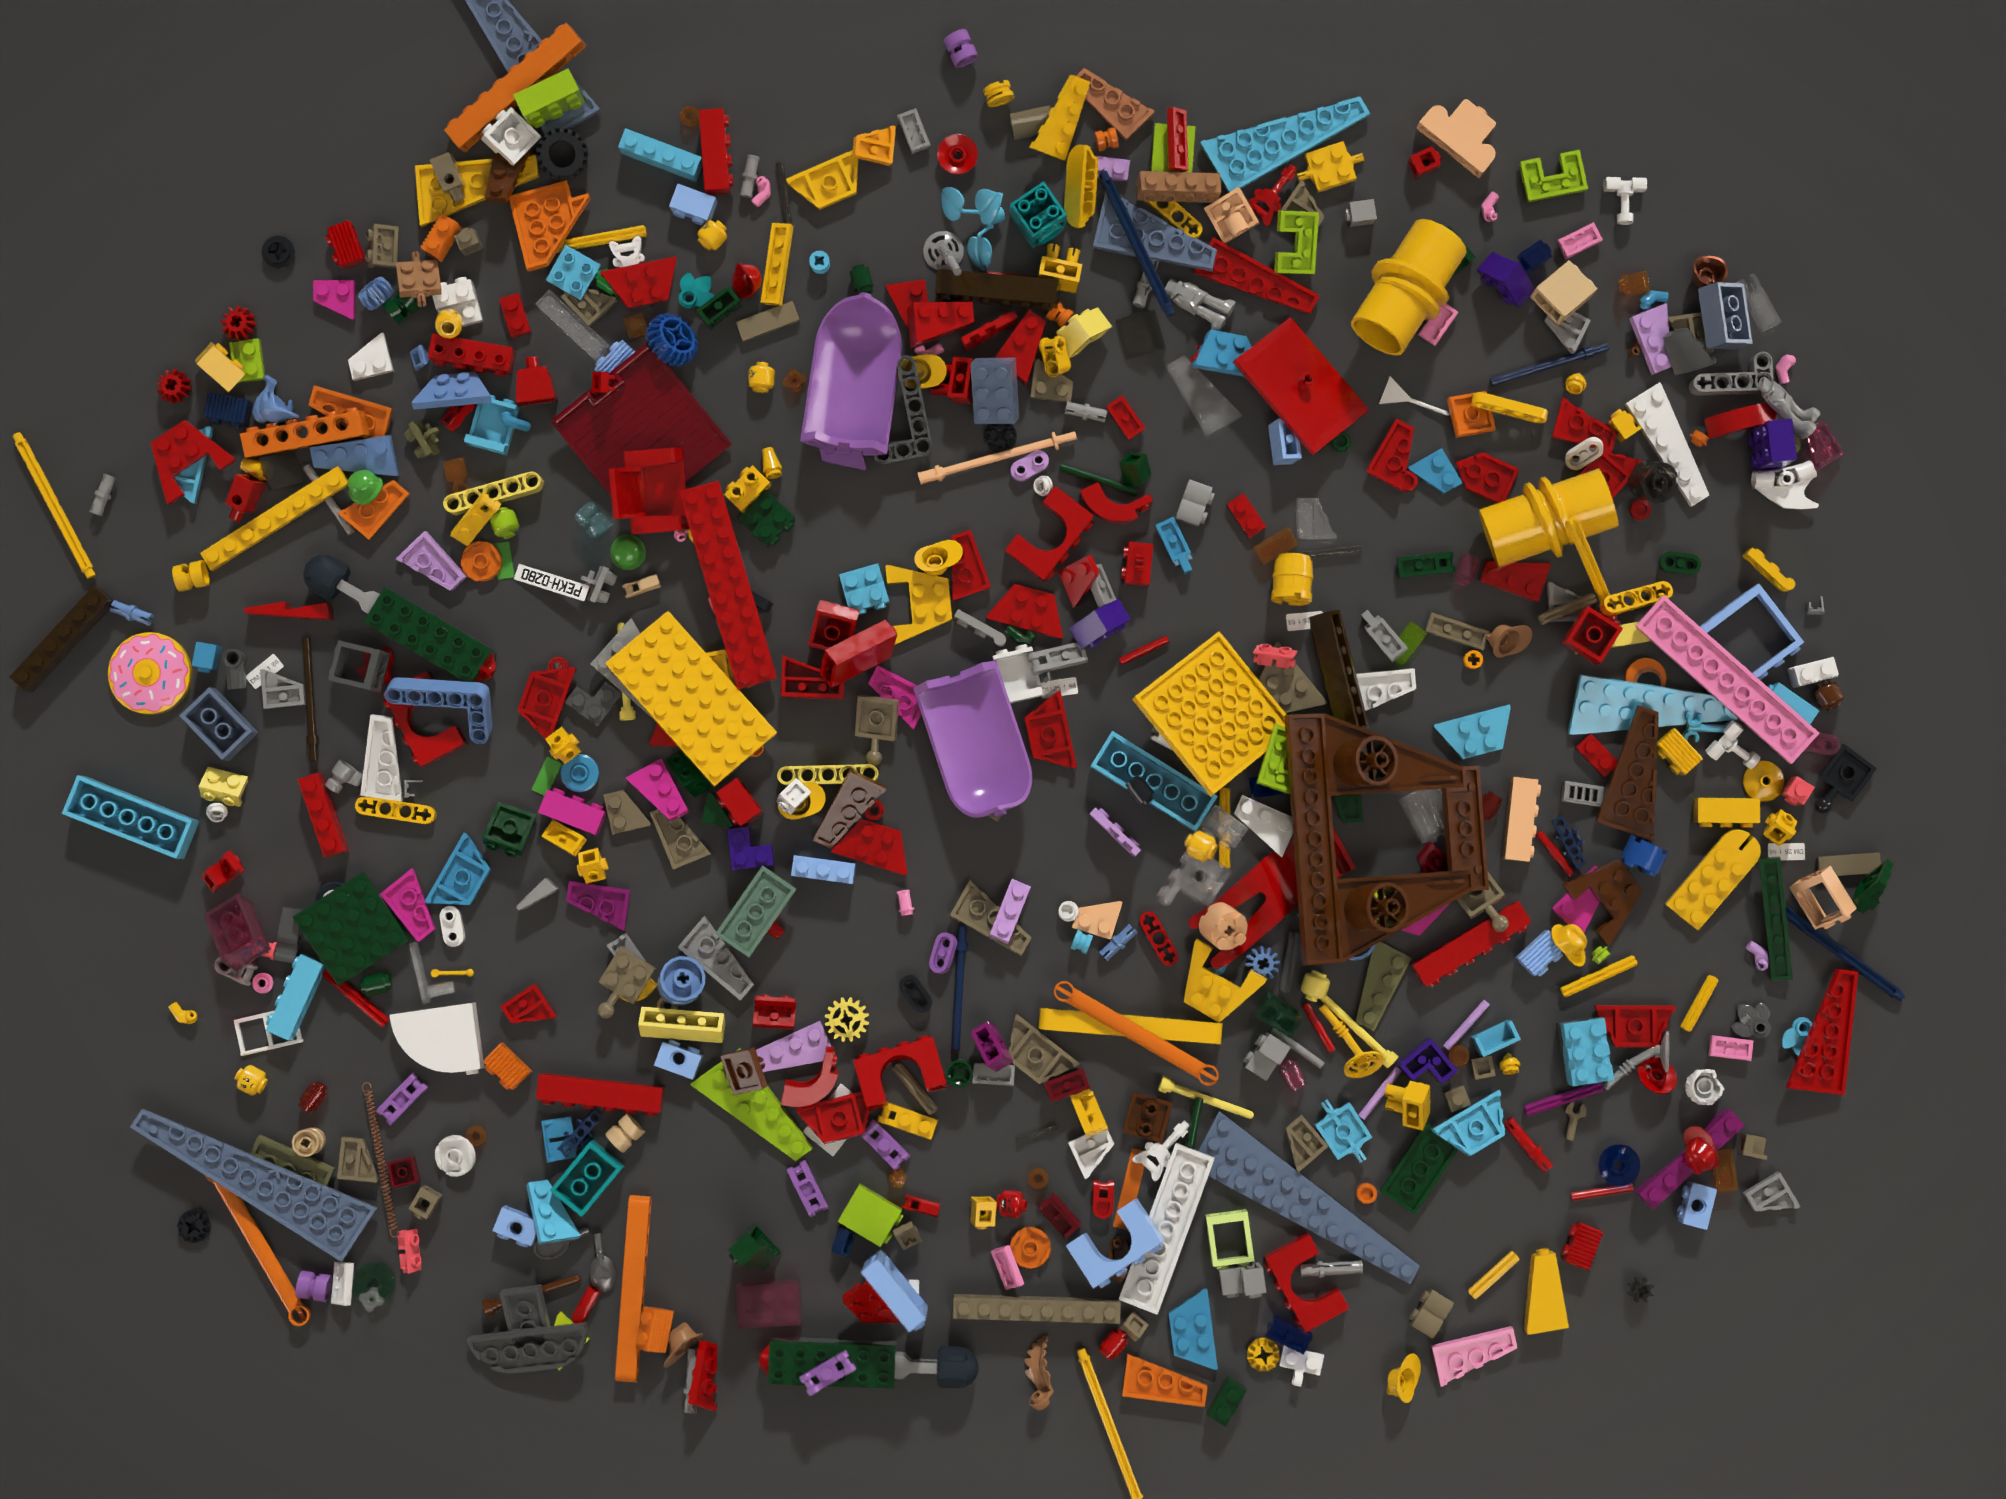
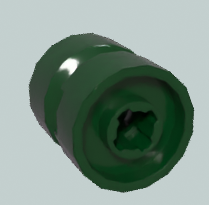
M399 290L395 293V298L390 297L382 304L398 325L407 319L408 313L413 314L421 308L414 297L400 298Z
M960 1058L950 1062L946 1071V1077L950 1084L955 1087H964L972 1080L973 1068L967 1060Z

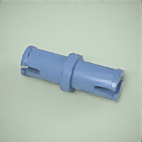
M117 600L111 603V606L114 608L110 607V612L124 616L126 620H135L147 626H150L153 622L149 618L153 619L154 614L140 610L135 605L129 606Z
M1130 924L1117 936L1114 935L1112 937L1113 940L1099 951L1102 956L1107 951H1110L1104 957L1107 961L1120 949L1123 950L1125 944L1138 934L1135 929L1127 934L1133 928Z

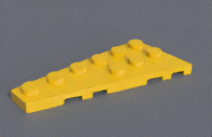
M537 155L528 156L525 168L519 174L515 187L539 177ZM493 159L456 162L466 186L461 189L465 199L457 203L453 202L450 194L443 192L431 164L416 165L415 173L420 226L424 227L437 221V218L440 217L439 214L449 216L486 200L485 194ZM450 178L448 183H453L454 178Z

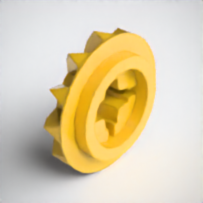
M1258 1338L1249 1345L1247 1359L1254 1369L1268 1372L1275 1368L1280 1360V1350L1271 1339ZM1261 1347H1263L1266 1353H1272L1266 1356V1363L1262 1358L1256 1357L1261 1354Z

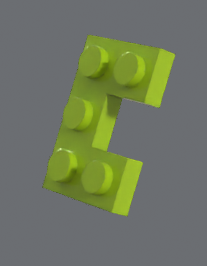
M1580 150L1560 153L1558 157L1562 174L1544 177L1540 158L1520 161L1519 167L1527 203L1587 191L1588 185Z
M1278 210L1277 231L1296 232L1294 253L1275 252L1274 273L1315 274L1319 212Z
M1274 724L1256 783L1290 794L1289 772L1283 769L1287 758L1285 727Z

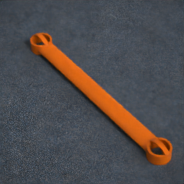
M1061 981L1055 985L1054 996L1059 1001L1066 1002L1196 1077L1202 1084L1209 1086L1217 1082L1219 1074L1214 1066L1206 1065L1075 989L1071 983ZM1067 984L1072 989V993L1063 989L1059 985ZM1056 989L1069 996V998L1062 999L1058 997ZM1203 1068H1212L1216 1076L1204 1071ZM1200 1073L1213 1081L1204 1082L1200 1077Z
M205 1175L207 1180L214 1184L289 1313V1321L295 1326L306 1324L311 1318L310 1308L304 1305L300 1298L296 1297L294 1287L242 1198ZM301 1308L306 1311V1313H307V1318L305 1317V1315H304V1313L302 1312ZM294 1309L300 1315L302 1323H298L293 1319Z

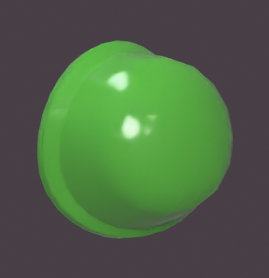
M369 470L356 471L348 479L349 496L353 502L360 505L372 502L379 495L383 487L382 479L376 477Z
M621 535L615 539L611 546V559L620 569H636L643 564L646 558L645 545L634 535Z

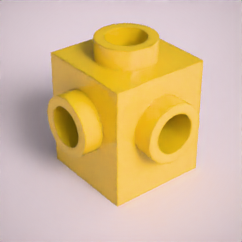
M562 726L546 738L551 747L549 750L550 754L555 760L560 759L564 764L581 752L577 746L579 743L578 739L573 733L569 735Z
M1782 809L1776 814L1771 813L1765 821L1767 825L1763 835L1779 847L1786 840H1790L1796 833L1795 826L1797 820Z
M598 848L578 853V874L580 877H584L586 884L606 879L605 870H608V863L606 858H602Z

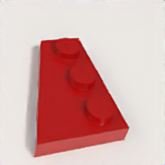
M1396 419L1366 473L1403 491L1414 427Z
M700 1340L696 1351L695 1368L692 1372L691 1388L688 1393V1404L710 1411H717V1404H714V1393H717V1384H714V1374L717 1372L718 1345Z

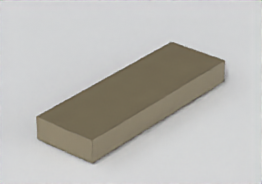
M793 301L782 304V306H777L736 322L742 341L746 342L799 322L800 319Z
M1431 612L1424 632L1484 651L1487 641L1486 636L1490 631Z
M1880 852L1816 857L1817 871L1831 866L1837 876L1869 874L1881 864Z

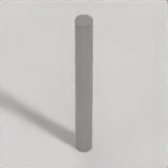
M310 464L303 467L312 482L319 478ZM331 496L326 499L325 502L348 535L355 532L354 528L338 514L341 509Z

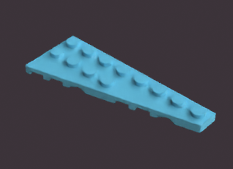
M1359 96L1331 106L1320 107L1306 113H1298V115L1292 117H1284L1249 129H1241L1235 133L1220 135L1217 138L1206 141L1203 140L1200 142V146L1216 173H1220L1221 182L1229 193L1237 187L1242 189L1370 115V112Z
M1580 674L1568 733L1577 735L1628 730L1637 705L1659 712L1658 727L1687 724L1688 722L1685 718L1687 712L1691 713V720H1695L1697 713H1700L1703 716L1702 723L1737 720V717L1713 695L1708 693Z

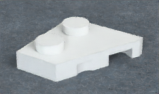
M1108 1130L1089 1138L1084 1134L1068 1142L1085 1179L1090 1176L1114 1145Z

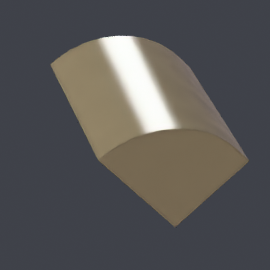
M1050 105L1011 113L1010 125L1014 140L1039 135L1037 132L1049 117Z

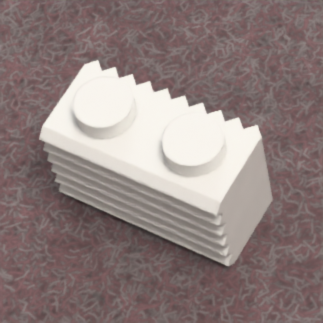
M1834 657L1787 669L1793 688L1832 679L1839 675Z

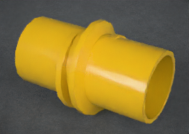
M1426 219L1416 220L1394 255L1390 259L1386 258L1377 261L1372 269V280L1375 285L1350 322L1357 336L1371 347L1385 354L1402 355L1424 320H1435L1440 313L1439 307H1444L1449 300L1445 286L1467 253L1466 246L1462 240L1442 224Z
M1599 468L1555 484H1551L1545 476L1538 479L1537 490L1529 482L1523 486V495L1479 509L1483 530L1498 568L1549 550L1557 558L1563 557V546L1575 544L1566 525V520L1570 519L1571 516L1578 518L1586 538L1619 526L1612 496Z

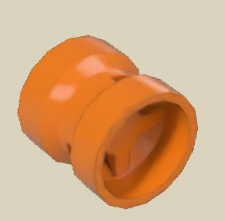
M1115 127L1108 128L1104 132L1101 130L1094 132L1099 152L1105 151L1109 147L1112 149L1119 147Z
M1059 302L1058 308H1052L1046 318L1057 322V325L1061 328L1067 325L1074 312L1070 309H1065L1063 304Z

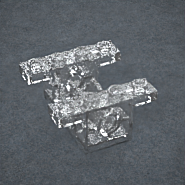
M1206 831V834H1208V835H1210V836H1212V837L1215 836V835H1214L1213 833H1211L1210 831ZM1185 851L1179 860L1182 864L1177 870L1174 868L1168 877L1171 881L1166 887L1162 886L1156 896L1159 897L1157 902L1163 906H1169L1177 893L1181 892L1202 907H1209L1232 871L1214 859L1201 862L1190 857ZM1196 872H1199L1201 875L1199 882L1195 880Z

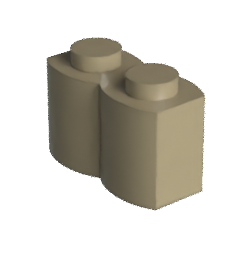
M1430 1288L1429 1291L1425 1290L1421 1295L1419 1308H1414L1411 1312L1409 1324L1433 1339L1449 1314L1454 1302Z

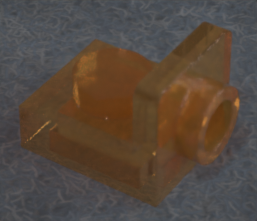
M1647 271L1627 275L1622 273V279L1618 280L1620 292L1624 291L1626 297L1650 292Z

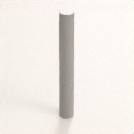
M1275 1026L1270 1030L1269 1033L1290 1046L1291 1049L1319 1069L1322 1068L1325 1062Z

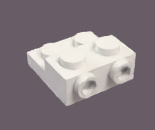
M510 108L507 112L502 110L496 116L497 122L493 126L489 123L482 131L484 135L481 140L496 154L499 152L514 166L542 136L516 111Z
M460 277L454 280L455 283L449 285L446 282H442V294L432 295L438 313L445 309L457 311L463 320L462 327L483 322L474 283L471 279L467 280L466 277Z

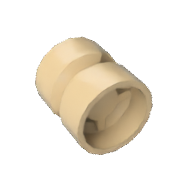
M628 1113L618 1121L619 1126L614 1125L605 1133L609 1141L622 1153L632 1145V1140L637 1141L645 1133L642 1126Z
M310 1127L297 1132L292 1140L294 1152L303 1157L320 1152L326 1144L324 1132L316 1127Z

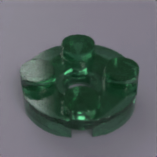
M367 1263L360 1267L355 1274L352 1282L353 1292L360 1301L370 1305L380 1304L386 1301L395 1291V1276L385 1263ZM371 1278L379 1281L377 1289L374 1286H369Z

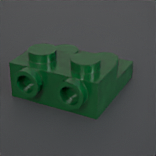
M767 490L738 518L767 548L770 545L772 547L776 545L781 539L779 536L784 530L788 532L795 525L793 522L795 517Z
M497 802L482 836L483 843L486 844L485 847L492 851H497V848L504 850V853L509 857L516 858L517 855L522 857L537 815Z
M1886 859L1859 881L1852 901L1857 908L1856 910L1862 914L1869 909H1875L1880 903L1879 897L1884 893L1888 886L1886 882L1892 876L1891 870L1894 864L1890 860Z

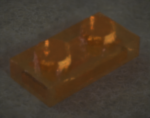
M1287 527L1253 547V550L1264 566L1276 559L1278 555L1298 546L1299 543L1290 528Z
M1719 1149L1716 1152L1719 1164L1713 1169L1715 1189H1717V1193L1739 1190L1733 1149Z

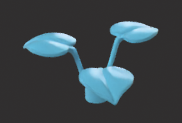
M945 187L941 193L942 210L949 220H959L961 213L979 214L982 223L987 225L986 228L977 234V237L969 238L967 250L972 263L981 271H988L992 259V247L990 242L985 237H982V235L989 229H993L994 224L1004 221L1005 213L1000 207L1003 194L989 189H981L975 197L977 210H966L962 208L964 206L962 194L955 188Z

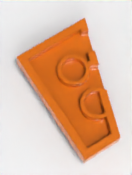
M392 480L382 487L379 495L369 504L360 505L353 503V505L339 511L338 514L367 539L371 540L410 493L396 481Z

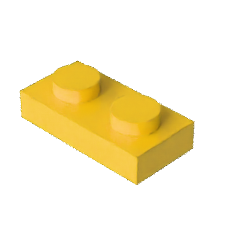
M552 819L542 834L545 840L575 857L587 841L584 836Z

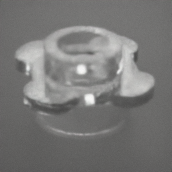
M371 1287L367 1293H362L359 1296V1300L362 1301L365 1310L368 1312H372L376 1306L384 1304V1298L380 1297L376 1287Z

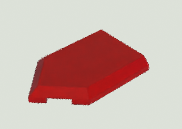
M1484 452L1455 462L1465 489L1495 503H1500L1507 499L1520 470Z

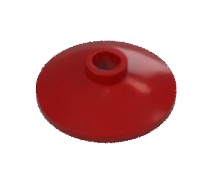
M953 134L946 137L940 143L937 157L939 164L945 171L960 175L967 173L975 166L978 151L972 139L962 134ZM959 153L962 157L955 159L954 155Z
M1654 1056L1638 1065L1637 1074L1639 1080L1648 1090L1657 1094H1667L1675 1088L1677 1075L1670 1064L1668 1073H1665L1660 1058Z

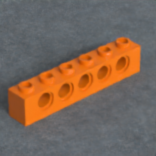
M357 407L345 409V413L338 414L337 411L325 413V417L322 418L312 415L305 417L306 421L298 422V419L285 421L286 425L281 426L278 423L267 424L265 429L259 430L258 427L246 428L245 433H240L245 458H254L367 436L369 431L365 411L357 410ZM343 419L347 421V428L345 430H342L340 427ZM323 423H325L328 427V430L325 434H323L320 429ZM303 427H306L308 430V434L305 438L301 435V429ZM283 431H286L288 434V439L285 442L281 438ZM263 435H266L268 437V443L266 445H263L262 443Z

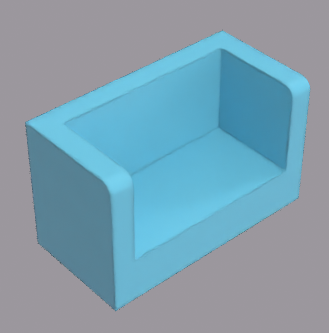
M1505 1020L1470 1037L1478 1055L1481 1057H1485L1521 1040L1511 1020Z

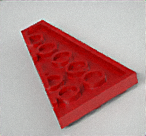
M1835 969L1785 1088L1845 1095L1859 972Z

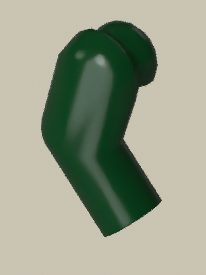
M1011 625L1005 630V634L1018 643L1031 645L1034 643V639H1036V635L1030 630L1025 635Z

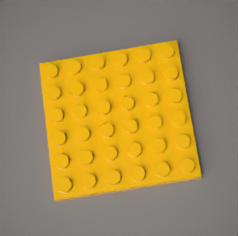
M1220 631L1132 699L1210 797L1266 752L1274 724L1285 727L1284 715H1287Z

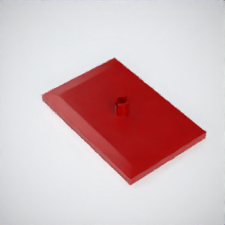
M1291 317L1233 361L1235 366L1312 456L1370 410Z

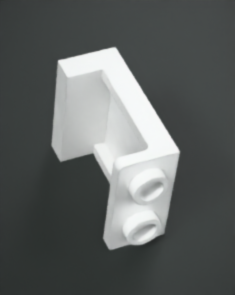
M1027 644L1016 646V650L1008 652L1007 649L996 651V655L992 656L993 661L997 662L1010 704L1044 695L1039 675L1035 676L1032 673L1031 668L1033 666L1028 661L1027 655L1033 652V648L1028 647Z

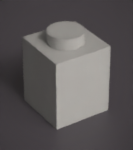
M1374 199L1349 203L1347 209H1345V219L1349 221L1350 227L1375 223L1377 216Z

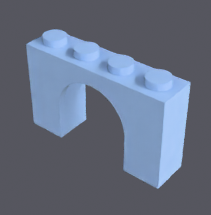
M1138 1199L1131 1201L1117 1211L1128 1228L1132 1239L1131 1248L1124 1258L1112 1260L1104 1257L1087 1233L1082 1234L1066 1245L1093 1288L1098 1285L1100 1288H1103L1111 1282L1110 1277L1115 1274L1117 1277L1128 1271L1126 1268L1128 1265L1133 1263L1136 1266L1145 1260L1143 1255L1149 1251L1151 1254H1154L1162 1248L1160 1244L1165 1240Z

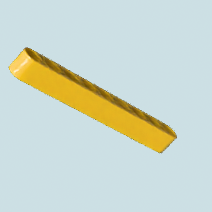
M1040 1008L1038 1029L1123 1036L1082 1011ZM1122 1015L1163 1040L1221 1044L1223 1023Z

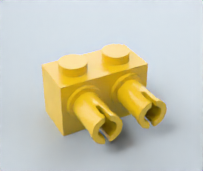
M1048 244L1046 256H1042L1037 278L1058 279L1061 284V291L1076 294L1082 264L1078 263L1080 251L1075 249L1073 256V248H1068L1066 261L1058 259L1060 246L1056 244L1053 252L1054 244Z
M753 465L750 468L746 467L739 474L740 478L736 482H731L725 488V497L742 514L765 490L772 486Z
M1410 1081L1408 1086L1403 1088L1388 1083L1385 1089V1096L1388 1097L1385 1110L1403 1113V1126L1423 1131L1430 1114V1085Z

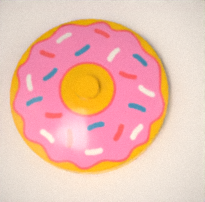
M140 633L126 639L117 647L109 662L108 681L112 693L126 708L142 714H160L177 706L186 696L192 681V665L185 649L174 639L160 633Z

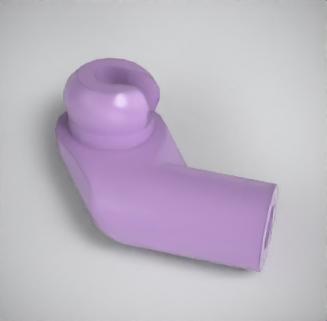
M1751 940L1747 944L1746 949L1754 954L1756 967L1762 971L1766 970L1769 966L1768 952Z

